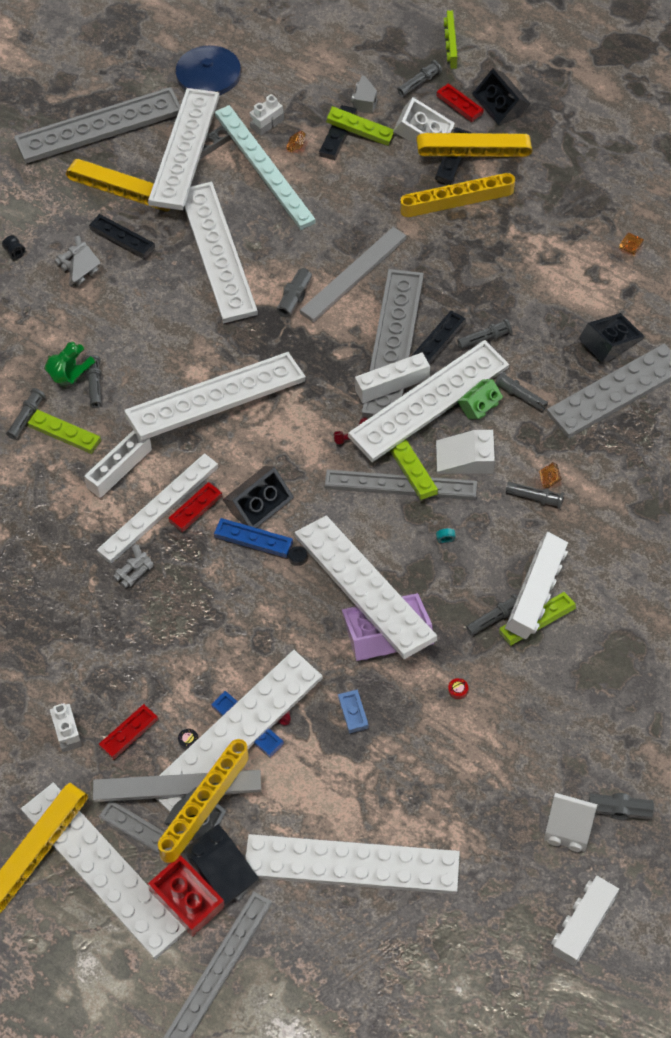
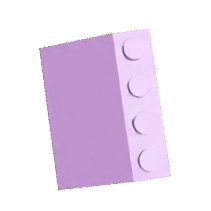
M419 594L402 596L432 629V623ZM357 606L342 609L356 661L386 656L397 652Z

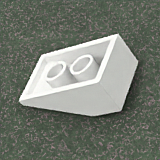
M412 97L403 108L393 132L406 140L417 142L416 137L421 133H451L455 123Z
M472 430L437 440V474H493L495 462L493 430Z
M555 793L544 841H548L553 846L562 845L569 847L574 852H585L597 804Z

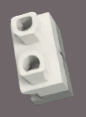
M272 94L266 97L264 103L254 105V110L249 113L253 119L250 122V128L260 136L284 120L283 106L278 103L277 98Z
M62 703L50 709L62 753L82 747L70 704L65 705Z

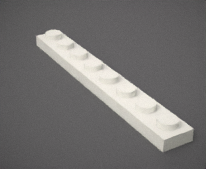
M204 453L97 549V553L112 564L218 468V463Z

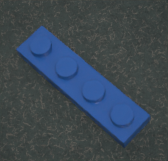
M220 518L214 532L215 538L287 558L293 544V538Z
M224 691L211 706L217 713L223 716L238 701L228 692ZM268 729L266 733L264 732L259 737V740L254 742V745L271 758L284 745V741L272 730Z

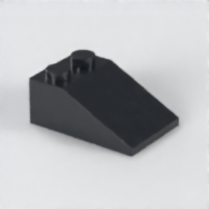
M618 313L589 322L578 339L583 343L584 347L589 349L603 363L616 358L644 339L645 336L625 316Z
M219 824L184 849L187 860L224 900V905H227L259 881L254 870Z

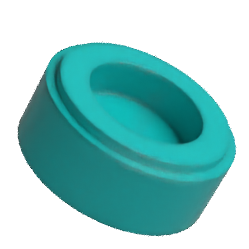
M445 528L437 531V541L440 543L452 542L456 538L455 530Z

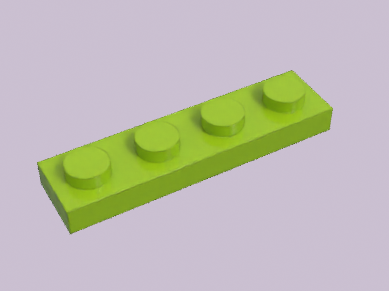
M448 10L446 17L443 18V25L447 27V29H444L445 39H448L445 41L446 51L449 50L446 53L447 62H450V69H457L453 10Z
M333 106L326 120L329 124L389 146L394 133V129Z
M37 410L28 422L29 428L90 454L95 451L101 442L100 436L40 410Z
M406 439L389 450L420 500L438 494V488Z
M565 592L550 599L543 606L545 612L541 619L537 621L539 623L537 630L576 609V603ZM506 625L499 628V634L510 646L523 639L505 629Z

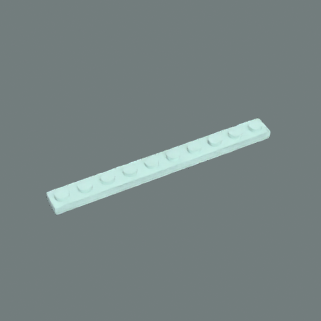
M228 105L215 111L216 118L299 229L302 230L315 224L314 216L231 106Z

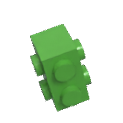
M482 379L457 401L468 419L478 420L486 415L485 412L497 406L498 401L503 396L493 379Z

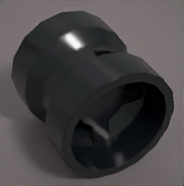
M15 235L7 236L2 242V247L8 252L11 259H19L25 254V247Z

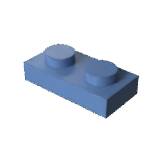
M358 689L338 694L348 732L353 733L368 729L369 725Z

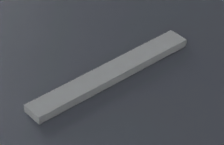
M392 227L300 309V314L314 323L406 240V235Z
M340 470L326 471L325 489L418 496L405 475ZM431 477L438 488V494L431 497L476 500L477 481Z
M240 771L225 794L261 792V771ZM208 773L93 780L94 802L184 797L195 787H198Z
M109 801L99 815V819L160 855L158 841L164 834V831L114 801ZM183 850L181 856L191 865L187 860L185 850ZM247 890L233 900L239 903Z
M253 891L163 1038L192 1037L271 907V900Z

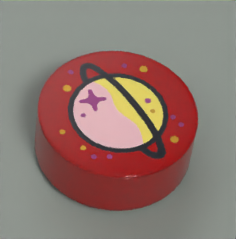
M461 678L451 680L448 685L449 695L454 699H463L468 694V683Z

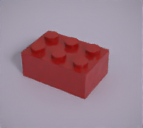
M181 855L148 883L149 891L184 926L192 937L224 908V900Z

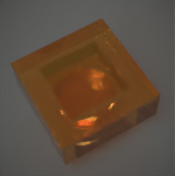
M301 130L290 136L286 149L290 152L300 149L304 145L306 134Z
M628 232L620 243L619 248L635 255L643 245L644 239Z
M554 462L539 471L544 488H550L562 480L558 464Z

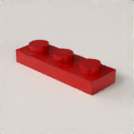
M449 83L436 92V96L471 122L480 117L484 112L482 107Z
M208 482L168 518L169 522L183 533L223 497L222 492Z
M143 704L99 743V747L114 760L157 722L158 716Z

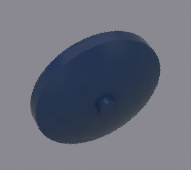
M206 45L193 48L182 55L176 65L177 82L185 91L187 88L219 92V95H222L233 89L241 76V66L237 56L230 50L220 46Z

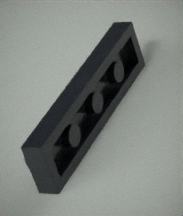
M340 106L341 110L354 115L357 114V108ZM331 125L319 151V157L335 160L348 131Z
M455 127L453 133L471 132ZM443 156L435 180L451 185L462 156Z
M101 214L89 224L90 230L144 259L155 248L154 242Z
M451 310L411 356L423 353L430 364L466 323V318Z

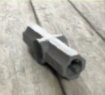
M298 269L292 282H288L285 286L283 298L277 306V312L282 317H291L298 302L301 303L303 301L306 288L312 279V273L308 269Z
M590 793L589 802L597 804L595 814L611 815L612 818L617 820H627L630 817L652 820L653 800L631 798V796L624 793H615L612 796Z

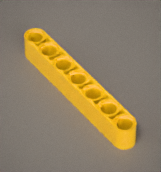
M421 133L416 137L418 153L421 156L526 157L532 153L530 136L527 134Z
M74 159L65 173L74 182L149 206L148 200L154 183L80 159ZM150 206L162 211L170 210V208Z
M504 173L406 194L400 199V213L404 217H414L510 196L514 192L515 177L510 173Z
M235 739L230 742L158 841V850L162 861L172 863L178 859L248 762V747L244 740Z
M68 783L61 790L0 869V913L6 908L86 803L88 794L74 784Z

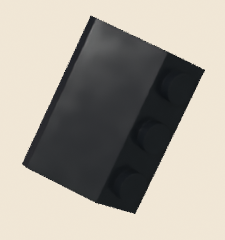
M494 68L491 69L472 93L500 126L520 117L530 106V102L505 73Z
M264 466L227 495L223 501L232 515L242 524L257 528L293 499L294 496L276 468Z

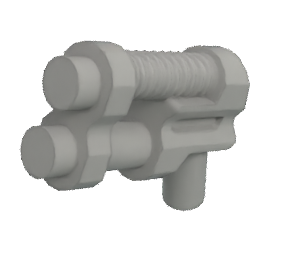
M80 236L74 237L76 247H69L66 253L63 255L59 254L56 256L57 259L54 260L56 265H61V269L64 272L66 270L70 271L71 260L68 261V259L74 257L87 247L86 243L82 242Z
M139 545L132 546L135 558L128 559L124 567L118 568L114 572L113 578L117 582L122 580L121 585L124 588L131 587L144 572L153 568L154 564L145 552H141ZM131 570H134V571H135V572H134L132 575H130V576L126 575V574L129 573Z

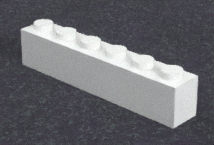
M547 532L541 539L505 629L524 639H527L531 633H536L539 627L537 621L541 619L545 612L543 606L547 604L551 596L549 590L553 589L557 581L554 577L559 574L562 568L560 562L565 559L568 553L565 550L568 542L550 532Z

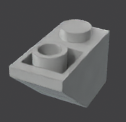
M362 75L360 82L357 81L356 93L352 94L351 103L354 104V108H357V111L373 114L377 104V90L366 76Z
M88 246L77 253L71 260L70 287L75 284L77 286L86 280L85 276L88 274L92 276L99 270L98 266L101 262Z

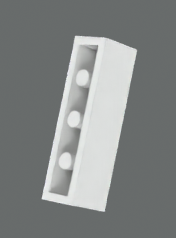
M419 353L356 376L355 391L363 404L425 381L430 377V365L424 354Z
M133 430L84 476L86 488L101 498L152 450L150 438L140 441Z
M597 875L593 882L591 880L588 881L583 890L585 892L584 897L577 899L573 906L575 912L572 917L570 915L566 917L562 925L564 930L561 934L557 933L551 943L554 945L552 953L574 967L619 892L618 887Z

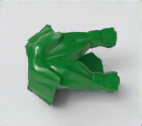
M72 341L67 343L59 354L48 356L44 369L55 383H59L63 387L77 382V379L90 366L95 364L96 360L90 356L81 365H76V358L85 349L83 345H76Z

